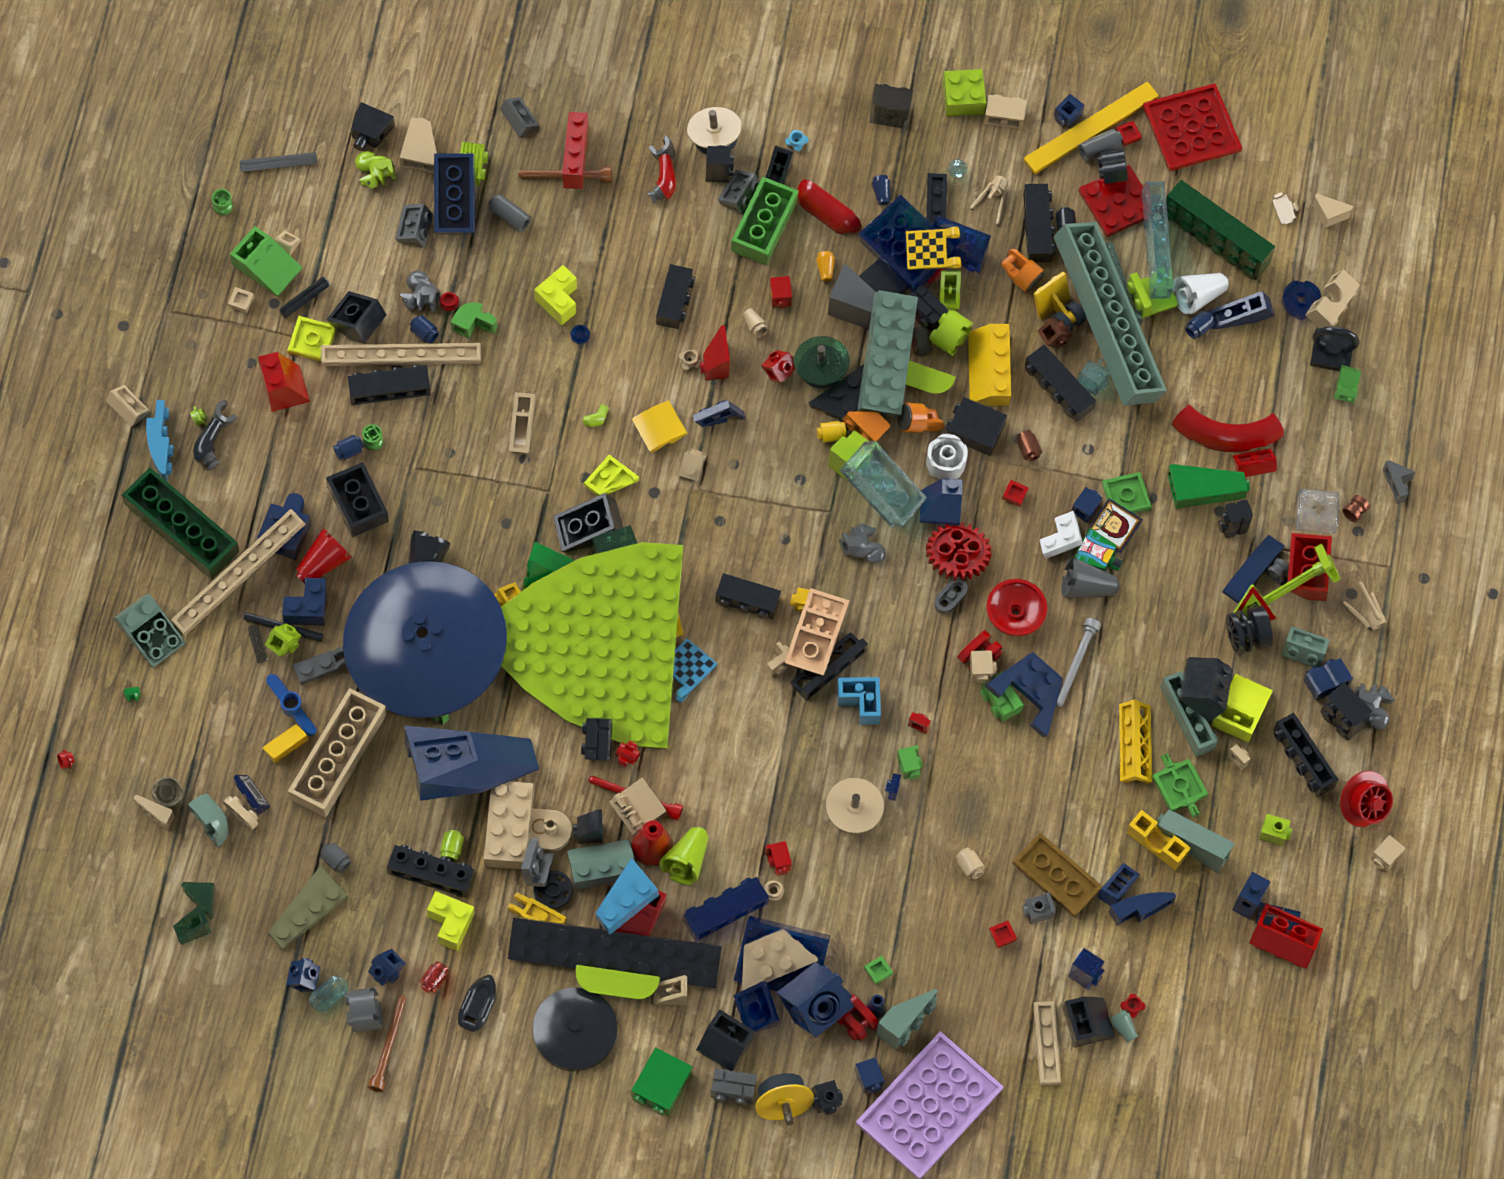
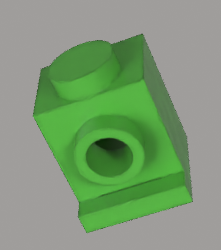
M918 745L897 751V760L903 779L909 778L913 780L921 776L920 768L923 765L921 757L917 756Z

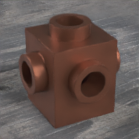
M1051 318L1037 330L1047 346L1062 347L1068 343V339L1073 335L1072 331L1069 330L1070 325L1068 324L1066 327L1063 324V319L1059 322L1058 319Z

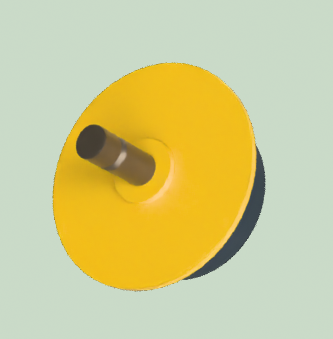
M783 1073L774 1075L764 1080L758 1087L760 1098L756 1102L755 1109L760 1117L767 1120L785 1119L786 1125L789 1126L794 1124L793 1117L804 1113L811 1107L814 1102V1094L811 1089L804 1086L802 1077L797 1074Z

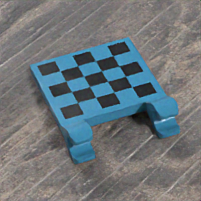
M688 639L675 650L673 678L683 686L676 692L677 696L675 698L679 702H683L689 693L717 666L713 659Z

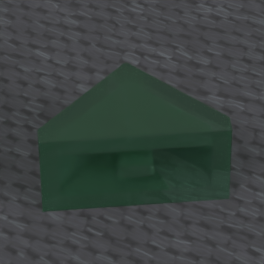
M183 882L181 884L183 892L210 920L214 918L216 890L214 883Z
M198 905L173 925L180 945L211 933L201 905Z

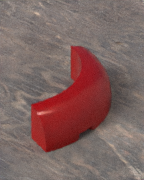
M1188 404L1172 422V426L1187 439H1193L1203 444L1206 448L1223 452H1247L1250 449L1263 448L1284 436L1283 426L1274 413L1252 423L1227 424L1202 415Z

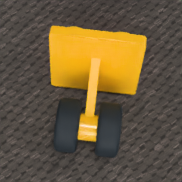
M1062 272L1053 277L1051 281L1034 292L1038 318L1043 319L1052 311H1055L1057 313L1052 318L1058 319L1059 322L1063 319V324L1066 327L1069 324V330L1071 331L1073 330L1072 323L1081 325L1086 321V314L1078 303L1071 302L1066 307L1063 305V303L1070 299L1066 273Z

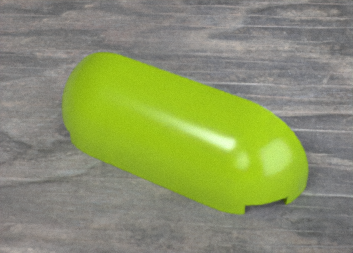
M909 361L906 385L932 394H940L947 391L953 385L956 377Z
M576 965L578 983L583 989L591 993L644 999L656 991L660 981V977Z

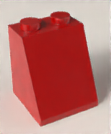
M279 352L258 356L261 377L271 412L310 402L300 365Z

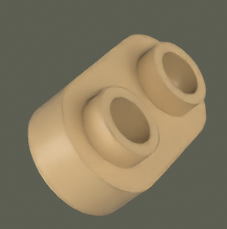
M228 796L223 801L225 807L247 828L253 830L258 825L257 815L252 810L247 811L242 807L244 804L238 797L234 796L232 798Z

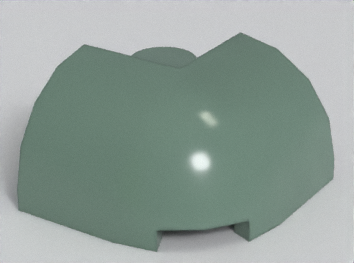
M203 794L191 801L188 806L190 812L203 825L207 836L219 847L227 839L229 833L227 817L209 794Z

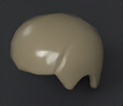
M170 776L162 777L152 787V798L157 804L173 808L183 799V787L177 779Z

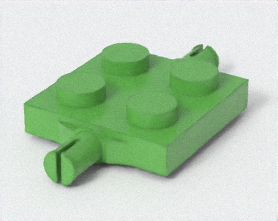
M1168 753L1163 754L1160 758L1166 767L1162 771L1153 774L1152 779L1168 809L1174 812L1180 808L1187 807L1192 818L1200 815L1195 803L1207 797L1208 792L1190 759H1187L1180 763H1173Z

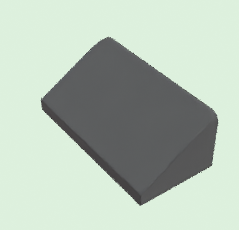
M521 97L506 99L500 107L501 112L518 137L525 136L540 127Z

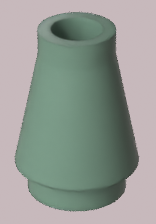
M1125 1010L1110 1018L1113 1022L1112 1025L1125 1038L1127 1043L1138 1037L1131 1016Z

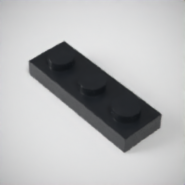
M928 173L926 229H946L947 174Z

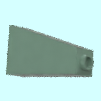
M1168 810L1165 815L1161 814L1157 819L1158 828L1163 834L1170 838L1174 835L1191 847L1189 852L1191 856L1217 873L1229 858L1235 844L1171 810Z

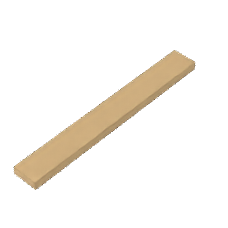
M481 343L321 345V366L481 364Z
M290 509L178 612L171 621L186 636L306 524Z

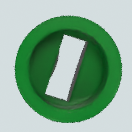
M129 687L123 690L124 697L128 702L132 703L131 698H135L136 702L140 699V687Z

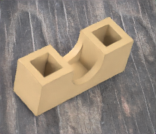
M1344 269L1332 275L1323 288L1329 293L1331 301L1326 296L1320 298L1312 304L1305 316L1318 328L1335 326L1339 321L1337 319L1339 315L1347 310L1348 302L1357 295L1356 290L1360 285Z

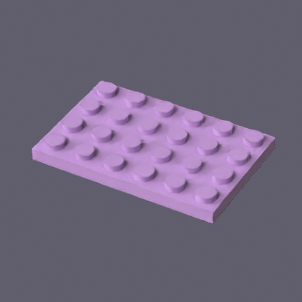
M940 1031L855 1124L913 1176L921 1179L1004 1089V1086Z

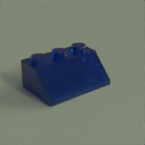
M936 215L931 230L958 227L960 231L959 238H946L947 259L960 257L961 266L965 267L968 271L980 273L988 255L991 235Z

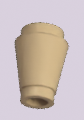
M752 308L747 309L743 313L751 335L760 338L768 332V323Z

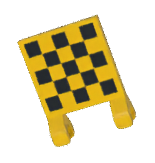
M959 228L906 231L908 270L960 268V257L947 259L946 238L955 239L960 237Z

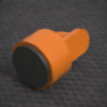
M1011 249L1007 253V257L1001 262L1002 268L1005 269L1013 283L1025 293L1031 292L1045 275V271L1033 260L1029 261L1016 249Z
M903 403L901 415L897 416L898 426L902 432H937L945 427L944 421L939 419L937 411L926 408L922 403Z

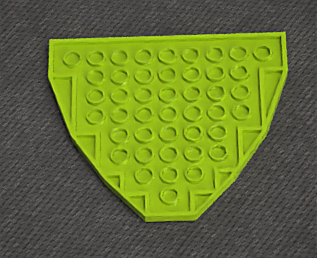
M641 542L579 558L532 583L501 607L507 629L506 652L501 666L525 691L567 722L582 727V723L586 722V718L613 719V741L626 744L630 740L638 744L637 747L668 749L684 546Z

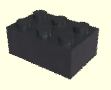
M363 462L326 477L327 488L351 537L389 522L388 512Z

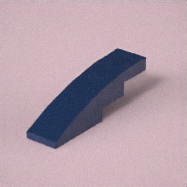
M1268 534L1229 581L1222 593L1239 604L1250 585L1255 586L1260 577L1282 552L1285 545Z

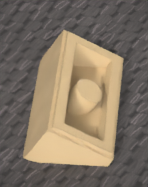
M125 385L111 390L106 399L107 403L130 426L136 425L150 413V410Z

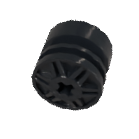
M1263 606L1248 608L1246 616L1241 610L1237 611L1236 614L1231 612L1226 615L1228 638L1237 655L1243 654L1245 651L1251 652L1253 645L1258 650L1273 645L1271 623Z

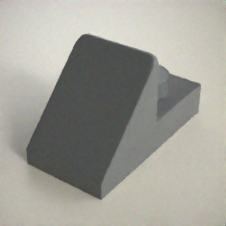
M1390 460L1386 461L1383 472L1396 503H1404L1409 494V489L1405 482L1411 481L1415 472Z

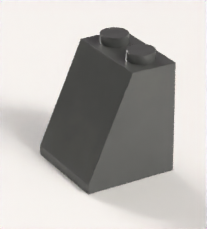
M843 264L829 297L828 315L869 330L874 293L876 292L845 264Z

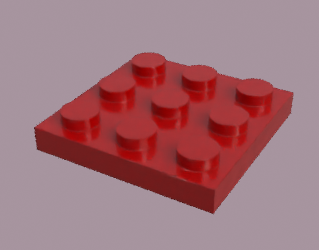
M1127 165V181L1105 184L1104 179L1099 178L1078 189L1079 194L1106 238L1158 214L1156 206L1130 165Z

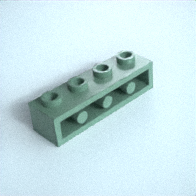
M1179 671L1163 678L1160 688L1195 757H1199L1213 751L1218 740L1215 732L1211 730L1208 721L1179 700L1183 673Z

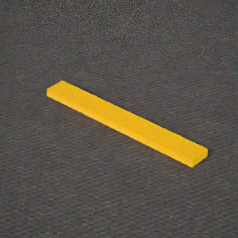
M1147 81L1024 157L1023 161L1033 174L1036 175L1078 149V144L1112 128L1141 110L1144 102L1158 99L1159 95Z

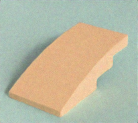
M810 588L785 664L824 676L849 600Z

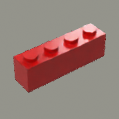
M569 112L562 171L563 188L583 189L589 134L588 113Z

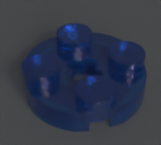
M1299 280L1289 283L1284 289L1281 303L1290 315L1298 320H1304L1308 318L1305 315L1312 304L1321 298V291L1310 281L1299 282ZM1298 296L1301 298L1303 296L1306 297L1305 302H1299Z

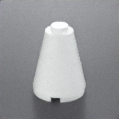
M1222 273L1179 276L1172 283V291L1176 292L1179 310L1184 314H1193L1226 292L1229 282Z

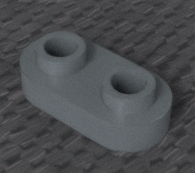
M957 578L956 581L952 579L936 596L934 607L939 613H950L963 600L968 591L966 581H962L961 578ZM958 588L961 592L956 593L954 589ZM945 602L948 606L943 607L941 603Z

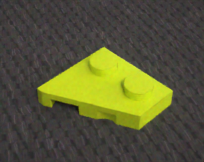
M608 455L584 482V487L596 496L634 484L639 481V476L611 455Z

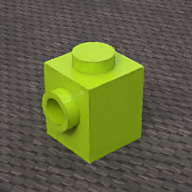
M1266 814L1259 839L1283 846L1285 840H1289L1292 833V828H1289L1291 821Z

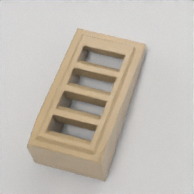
M135 795L133 798L135 805L168 831L175 818L173 810Z

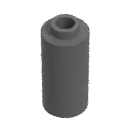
M1111 129L1078 144V150L1083 160L1087 162L1101 156V151L1121 147L1123 138L1119 131Z
M494 195L489 201V210L517 231L523 232L530 224L532 217L503 195Z

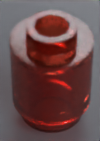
M438 961L431 964L419 980L421 989L429 994L431 992L437 993L447 979L449 969Z

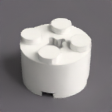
M943 434L929 444L926 466L932 477L938 479H958L964 472L968 450L959 437Z

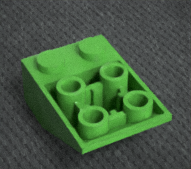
M256 226L250 230L230 253L231 264L277 297L303 269L279 244Z

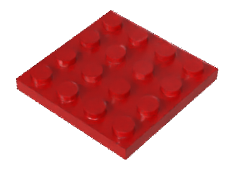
M1216 83L1143 103L1144 112L1169 172L1242 151V146Z

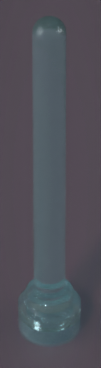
M1107 242V249L1138 323L1141 324L1143 322L1142 315L1134 307L1113 243Z

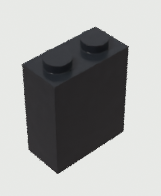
M963 397L961 403H956L953 410L955 416L953 420H948L945 430L948 431L947 434L959 437L960 441L967 447L991 456L1006 424L1007 415Z

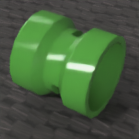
M218 189L212 194L214 211L218 215L229 214L233 208L229 191Z
M375 424L364 427L362 431L364 446L368 450H378L383 444L381 428Z

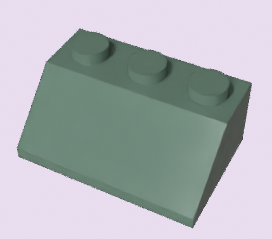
M629 839L567 850L575 891L614 884L630 859L634 860Z

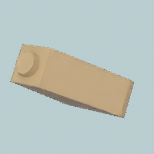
M411 117L400 155V166L434 174V154H437L431 122L424 118Z

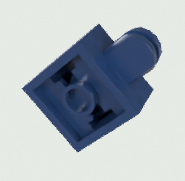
M291 493L287 496L283 507L271 503L257 540L290 509L306 524L275 554L297 560L311 526L309 515L302 513L305 507L304 498L298 493Z

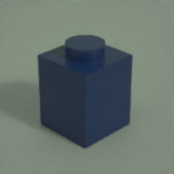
M1085 487L1074 502L1071 511H1074L1076 517L1088 523L1100 507L1103 497L1096 490Z
M876 1057L855 1064L854 1070L863 1093L879 1091L884 1084V1078Z

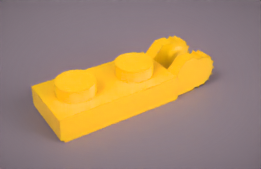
M516 892L514 898L526 905L524 910L511 903L507 906L508 910L521 918L564 924L567 922V917L518 892Z

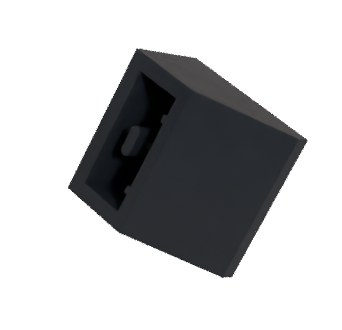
M1084 996L1064 1002L1063 1012L1074 1048L1115 1038L1103 997Z
M719 1009L708 1025L696 1051L724 1069L733 1071L755 1039V1031Z

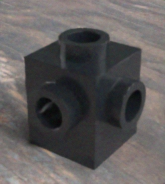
M835 1080L818 1084L811 1088L814 1094L812 1106L814 1109H817L818 1114L824 1112L825 1115L837 1112V1108L842 1105L843 1095L841 1090L837 1089Z

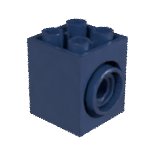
M816 962L777 992L794 1024L815 1038L854 1007L850 1000L852 998L851 994L842 986V978L836 972L833 974L827 966H821Z

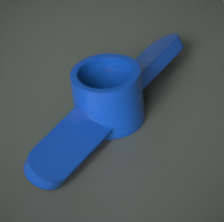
M276 674L268 675L266 682L280 700L283 713L287 716H292L306 735L314 736L317 729L302 710L300 696L296 692L289 691ZM290 699L299 702L292 709L286 708L284 703Z

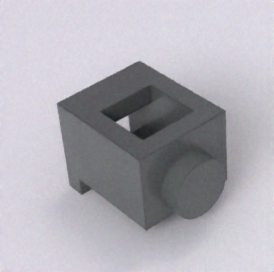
M1050 892L1045 893V895L1025 899L1024 906H1022L1023 915L1025 918H1028L1030 924L1054 918L1056 912ZM1041 905L1042 908L1036 909L1035 906Z

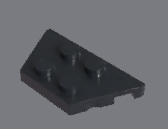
M864 364L810 401V408L822 410L826 415L836 417L844 422L842 419L848 412H862L857 410Z

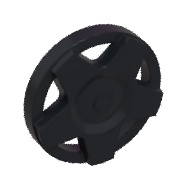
M550 870L546 886H533L534 897L536 901L551 909L561 908L569 902L572 896V883L564 873ZM558 876H560V877H562L563 879H565V881H561V882H560V881L558 880ZM569 890L568 896L565 898L564 893ZM537 891L542 893L541 899L538 897Z

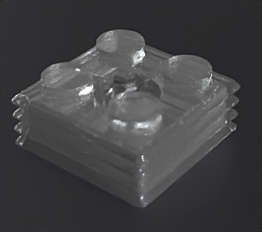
M1300 489L1297 498L1296 529L1335 534L1338 528L1339 492Z

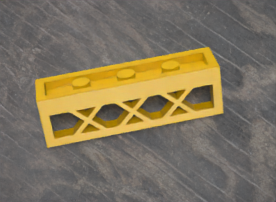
M1133 699L1119 704L1120 781L1128 783L1138 780L1149 784L1152 783L1151 705ZM1140 709L1144 710V718L1140 714ZM1140 727L1144 732V738L1140 733ZM1140 747H1142V749L1144 750V757L1141 753ZM1141 766L1145 771V776L1141 775Z

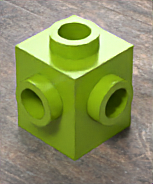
M286 623L279 627L276 626L271 630L265 645L281 657L285 654L293 653L298 648V641L302 635L293 626Z

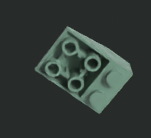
M144 594L112 618L124 635L153 668L186 643L150 594Z
M934 989L891 1007L878 1023L876 1035L895 1050L899 1046L904 1047L910 1039L909 1035L912 1030L917 1031L923 1023L924 1016L926 1014L929 1016L936 1008L938 991Z

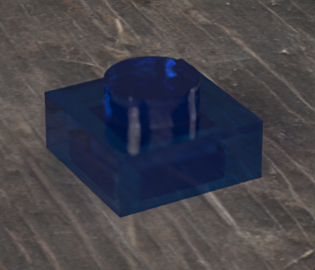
M893 773L892 780H887L885 791L889 792V800L896 801L901 779L899 774Z

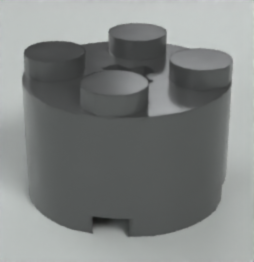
M376 987L352 990L349 993H345V1002L350 1008V1013H347V1020L353 1032L359 1033L382 1029V1010L380 1002L375 999V996H378Z

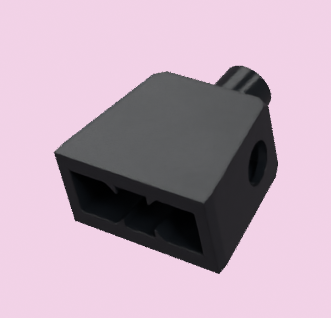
M361 102L351 127L352 137L356 139L353 144L354 148L364 151L367 144L374 148L378 147L394 128V116Z

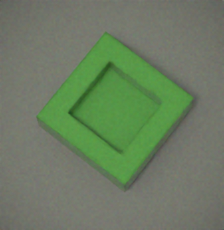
M883 956L864 966V970L874 985L893 975V971Z

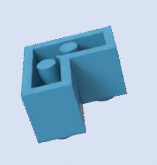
M879 677L838 678V706H858L859 725L880 724Z

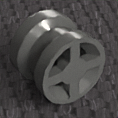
M1277 558L1273 562V566H1269L1266 569V574L1272 581L1281 584L1284 576H1288L1289 565L1282 559Z

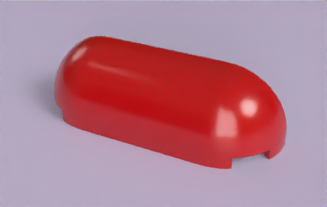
M801 180L797 187L798 203L804 210L838 234L857 233L861 230V222L851 209L812 181Z

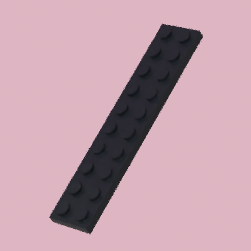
M513 917L507 959L576 969V965L623 971L660 977V981L685 975L687 976V985L716 989L722 946L614 931L609 935L605 929Z

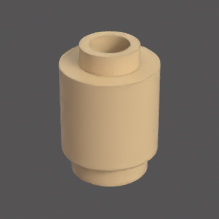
M965 848L956 855L957 863L968 879H977L983 875L985 866L974 850Z

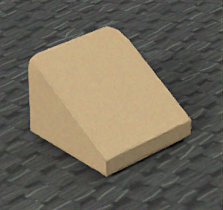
M284 230L274 241L291 256L301 239Z

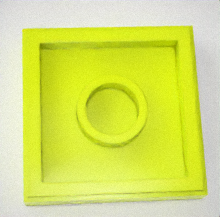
M298 316L287 353L321 362V345H332L337 329L329 323Z

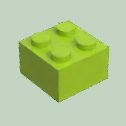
M982 69L944 71L942 85L946 116L985 114L986 96Z

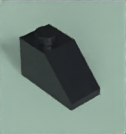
M602 809L577 817V824H573V837H578V844L603 843Z

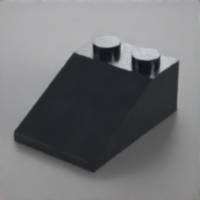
M606 493L553 516L562 552L607 544L625 536L617 501Z

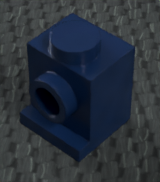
M1069 94L1055 108V121L1061 126L1065 124L1069 127L1079 116L1083 115L1085 105Z

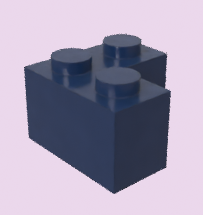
M305 578L304 597L284 596L282 613L284 623L290 625L325 626L326 579Z

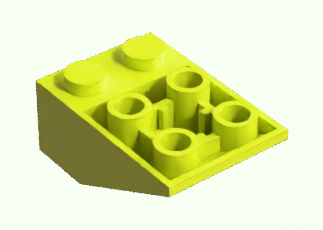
M1235 674L1230 685L1226 710L1213 719L1211 726L1249 743L1273 690Z

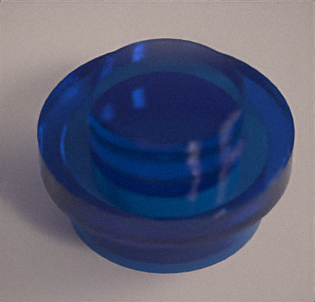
M577 325L572 328L570 337L574 343L584 344L590 339V331L584 325Z

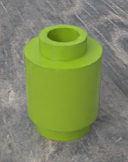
M449 830V832L444 833L440 848L441 857H447L452 862L457 861V858L460 857L464 841L461 832Z

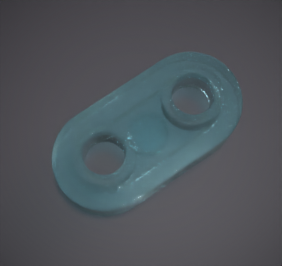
M337 975L330 977L311 994L309 998L310 1006L318 1012L328 1010L347 992V981Z

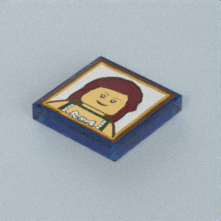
M1109 498L1089 528L1117 546L1115 551L1121 554L1143 522V519Z

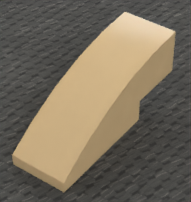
M515 392L509 444L510 452L529 453L535 394Z

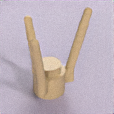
M995 176L993 181L989 182L986 189L970 206V209H974L989 191L988 199H991L993 195H1002L996 219V225H999L1005 198L1009 192L1006 189L1008 186L1007 179L1002 176Z
M1360 581L1359 585L1372 609L1366 615L1368 619L1366 620L1346 601L1343 602V605L1367 629L1371 627L1374 631L1384 626L1387 621L1382 614L1374 593L1372 592L1369 595L1363 582Z

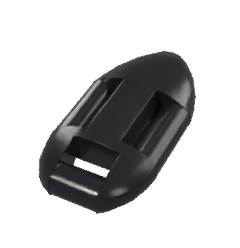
M491 975L479 978L468 989L458 1012L457 1020L460 1027L475 1032L481 1029L487 1021L496 1000V984ZM466 1017H467V1018H469V1019L475 1020L476 1023H472V1022L467 1021V1020H465V1019H466Z

